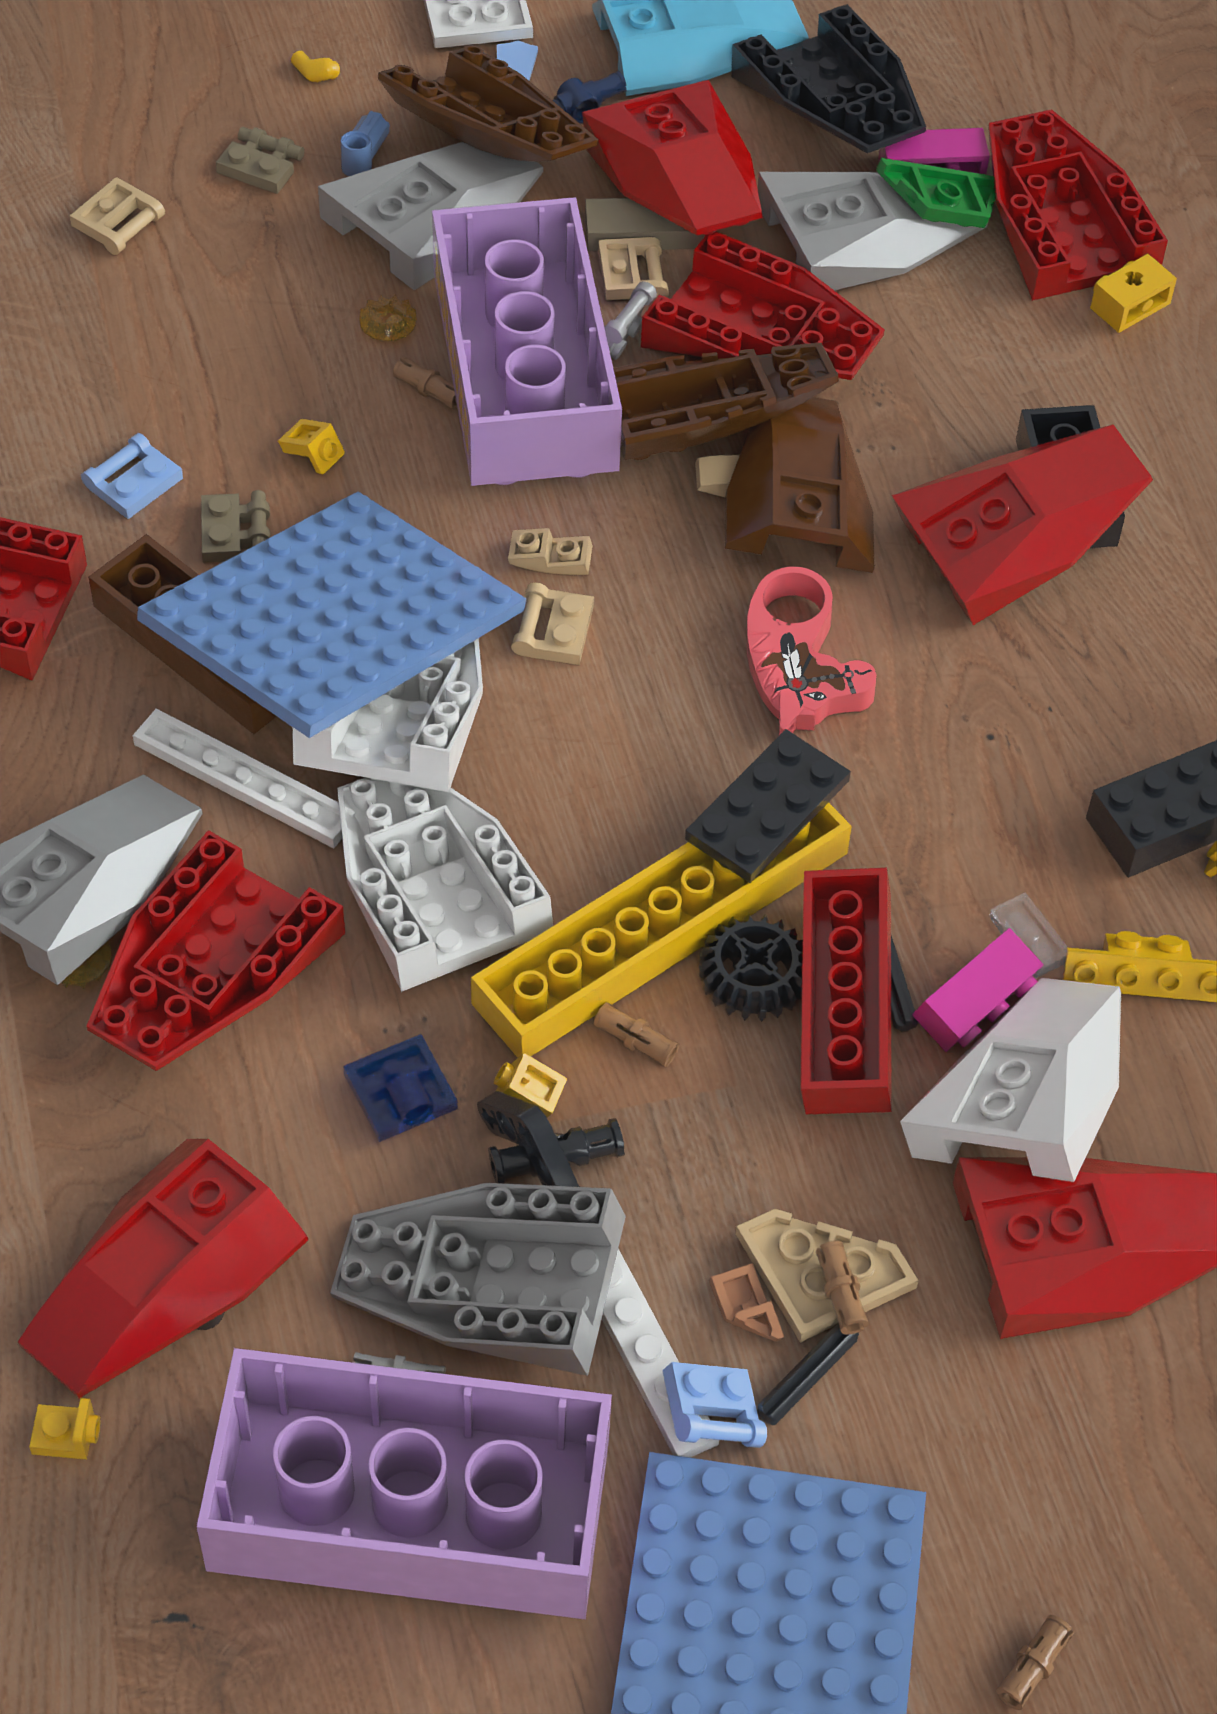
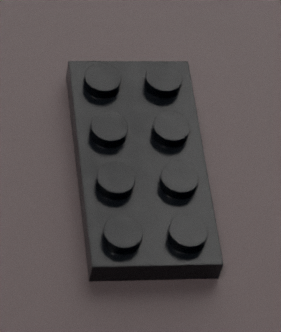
M785 729L686 829L685 840L751 883L849 782L851 771Z

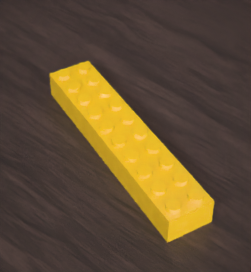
M828 802L751 883L687 842L472 976L471 1004L517 1058L523 1053L533 1056L597 1015L600 1008L606 1002L611 1005L705 946V940L708 938V935L715 934L718 924L728 927L732 916L739 922L744 921L748 913L750 916L803 883L804 871L823 870L847 855L852 826Z

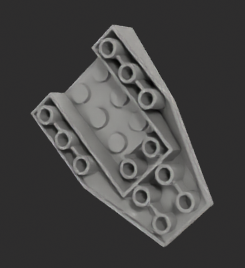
M461 142L318 186L320 218L342 235L359 227L390 252V272L410 288L416 290L434 278L432 210L519 203L543 173V166L534 161L514 160L493 155Z
M759 172L757 189L762 215L768 226L781 223L797 252L796 264L806 268L834 291L905 274L985 229L973 226L963 227L958 224L940 221L931 222L927 219H922L877 172Z
M141 775L1 843L0 932L21 944L29 968L56 985L60 984L130 921L132 915L160 885L203 814L202 809L149 777Z
M483 1183L356 1214L352 1217L330 1294L335 1299L446 1346L588 1376L626 1215L610 1188Z

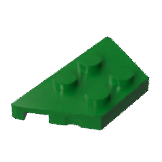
M886 158L880 159L876 167L877 173L922 219H927L931 222L953 223L963 227L985 228L996 199L993 176Z

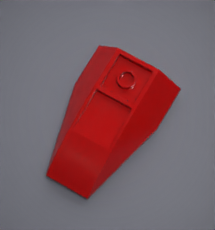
M186 1139L121 1197L18 1340V1344L80 1399L244 1301L308 1241V1236L266 1184L211 1140Z

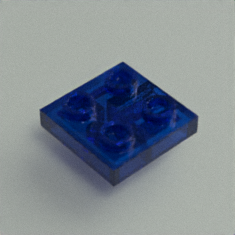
M422 1034L343 1066L344 1076L379 1142L458 1109V1100Z

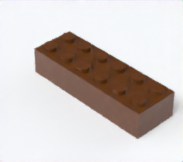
M145 534L88 576L93 606L251 733L255 734L277 717L137 620L139 606L199 575L149 535Z

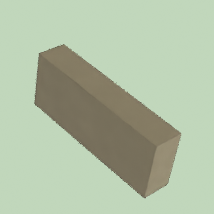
M629 198L585 199L587 251H598L599 240L655 237L659 239L662 250L695 249L705 237L703 234L695 235Z

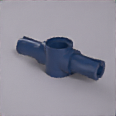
M616 71L598 81L589 80L585 83L578 78H571L559 87L557 95L554 96L552 101L578 123H583L582 112L599 108L606 99L626 92L627 88L625 86L627 85L620 71Z

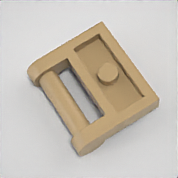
M116 177L70 215L72 227L104 244L110 253L118 255L125 249V243L151 221L156 222L164 216L165 209L157 199ZM135 209L142 210L117 232L112 230Z
M655 237L598 241L605 300L630 299L633 290L642 281L652 284L656 289L657 296L653 302L659 294L668 298V285L663 281L659 257L662 254L659 239ZM637 255H642L646 259L649 280H640Z
M541 583L528 584L524 595L527 603L519 633L514 635L511 645L513 652L525 657L580 665L593 612L594 596L550 590ZM541 607L552 609L544 640L534 638Z

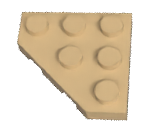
M773 1209L736 1226L737 1238L800 1343L833 1328L838 1323L832 1301L826 1297L824 1292L826 1282L818 1257L816 1256V1249L821 1248L820 1245L830 1241H841L844 1244L849 1267L852 1274L857 1276L861 1286L858 1292L862 1307L867 1312L917 1288L919 1280L896 1244L880 1239L878 1243L852 1236L853 1231L819 1221L817 1225L794 1219L792 1218V1213Z

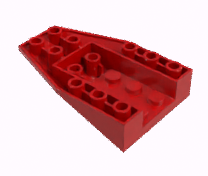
M709 79L582 112L583 127L598 139L597 146L586 149L587 152L627 198L695 235L713 234L723 228L743 226L749 223V221L762 218V209L751 154Z
M1051 109L989 123L988 133L996 205L1032 301L1094 287L1101 277L1109 276L1123 268L1128 262L1135 261L1146 254L1152 256L1162 265L1168 240L1125 170Z
M716 231L713 234L705 235L694 249L692 272L673 297L669 299L659 294L642 316L641 348L702 357L703 353L717 352L718 359L738 357L739 350L754 349L756 355L771 354L772 347L822 343L838 374V378L852 380L884 336L885 329L806 268Z
M1112 424L992 458L894 494L892 498L902 521L919 545L923 544L948 581L954 598L972 625H975L1071 568L1153 479Z
M0 517L1 668L33 681L87 567L82 535Z
M208 830L132 915L86 1025L87 1030L151 1069L158 1071L268 1001L345 935L343 906L310 887L300 898L277 887L244 868L241 848Z
M959 1157L952 1183L964 1221L973 1219L992 1279L988 1301L1000 1339L1130 1316L1217 1268V1173L1085 1158L1075 1181L1071 1182L1033 1176L1027 1157Z

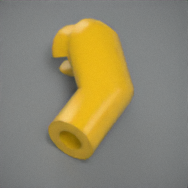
M297 51L291 57V63L311 82L335 79L340 73L339 64L330 58L310 59L303 51Z

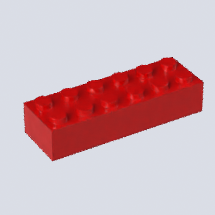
M887 867L804 871L801 1093L806 1115L892 1112L891 893Z

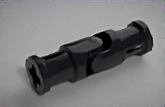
M616 1118L609 1119L606 1125L584 1130L578 1126L569 1129L565 1134L555 1133L567 1161L573 1162L578 1166L588 1165L590 1159L611 1154H615L617 1157L625 1155L623 1136ZM605 1139H606V1141L599 1142V1143H595V1144H591L592 1142H597V1141H601V1140H605ZM517 1145L499 1150L496 1146L488 1148L495 1183L504 1184L506 1179L531 1174L533 1177L538 1176L523 1146Z

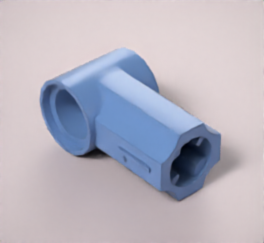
M370 111L369 114L361 117L353 131H349L341 137V169L345 175L352 176L372 169V159L390 132V124L382 117V114Z

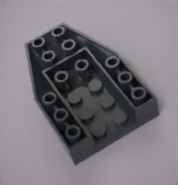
M848 4L820 13L817 36L776 50L760 34L732 45V78L867 154L926 132L925 121L901 59Z

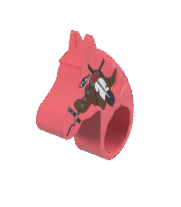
M784 567L766 575L759 583L751 599L747 616V659L749 669L762 701L769 711L779 719V735L785 729L792 733L796 729L814 731L815 725L822 722L829 715L866 710L874 702L876 672L871 664L861 660L840 663L834 657L818 653L831 627L833 596L829 584L821 575L803 567ZM784 596H801L814 602L821 611L808 621L787 625V622L779 619L774 621L773 616L767 611L766 607L774 600Z

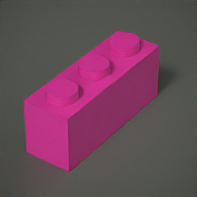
M983 128L926 130L925 133L879 149L878 159L880 161L881 158L986 175L990 155Z
M1008 928L926 999L912 1015L945 1052L951 1049L957 1042L964 1048L982 1032L977 1026L982 1020L987 1018L991 1023L994 1022L1010 1007L1005 1001L1007 998L1015 993L1020 999L1038 982L1033 975L1044 964L1012 929Z

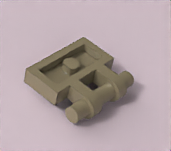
M241 127L238 132V140L246 142V144L242 145L232 141L216 161L217 173L278 194L294 173L293 162L288 161L289 158L301 161L305 149L295 145L291 139L285 137L277 139L269 136L265 130L256 127L252 130ZM264 148L274 153L271 155L261 150Z
M253 491L251 493V501L246 505H240L239 493L201 495L203 563L225 562L240 554L241 549H249L271 537L270 529L266 526V520L270 517V505L266 501V494L263 491ZM240 523H251V527L248 530H241Z

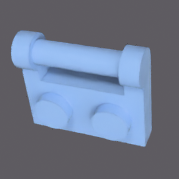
M137 433L128 440L127 446L96 468L90 467L81 474V479L90 491L125 518L129 519L181 481L183 473L181 467L151 446L143 434ZM137 456L142 459L111 483L105 481V479Z
M671 1362L662 1370L675 1433L679 1441L695 1443L700 1438L742 1442L746 1447L760 1448L765 1444L767 1427L758 1418L747 1369ZM698 1415L736 1418L737 1423L701 1420Z

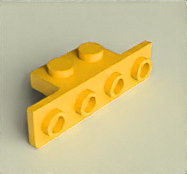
M1121 931L1117 934L1105 933L1104 951L1067 947L1062 980L1120 986L1121 994L1217 1002V961L1193 959L1189 942L1177 936L1161 935L1158 938L1143 937L1131 931Z

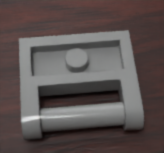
M645 281L640 282L633 290L629 302L615 320H610L604 327L610 356L614 360H617L627 345L625 339L628 336L634 338L641 329L642 318L640 316L644 306L650 305L657 296L656 289L652 284Z

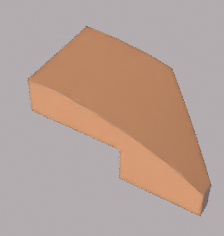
M753 1263L711 1276L709 1283L725 1322L775 1342L784 1338L772 1302H767Z

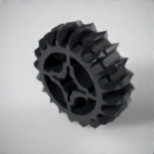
M748 913L743 923H740L732 916L728 927L718 924L715 934L708 935V938L705 940V946L700 952L699 963L701 964L699 966L700 981L704 982L703 989L705 995H713L712 1001L715 1007L726 1004L728 1016L736 1010L741 1011L744 1021L750 1014H757L761 1022L766 1018V1012H770L779 1018L783 1008L792 1011L796 1005V1000H802L803 940H797L798 934L796 929L784 931L782 919L773 925L769 923L766 914L760 921H753ZM727 958L733 962L734 971L731 974H728L723 966V962ZM780 960L788 971L784 977L778 973V967L776 966V963Z

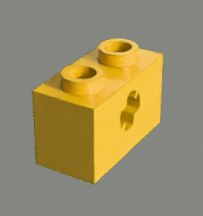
M1146 254L1135 261L1128 262L1123 268L1109 276L1101 277L1094 285L1090 309L1120 333L1171 304L1177 278L1152 256Z

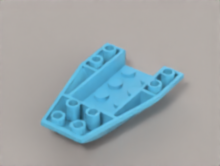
M598 0L592 4L600 30H610L617 48L618 71L622 73L626 81V96L673 89L731 72L732 45L750 37L762 34L776 50L809 39L793 0Z

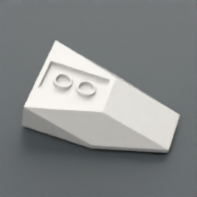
M479 638L311 738L306 737L292 727L293 764L449 792L483 694Z
M365 777L337 788L347 882L401 992L526 943L553 926L550 895L498 819L451 787L449 792ZM347 807L356 811V815L350 818Z
M1040 978L1029 991L956 1061L900 1121L912 1158L952 1163L962 1142L1026 1151L1033 1176L1074 1182L1119 1088L1120 986Z

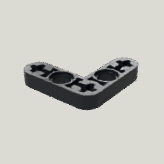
M495 1091L477 1103L482 1120L493 1134L525 1148L542 1185L580 1187L551 1124L536 1105L499 1091Z

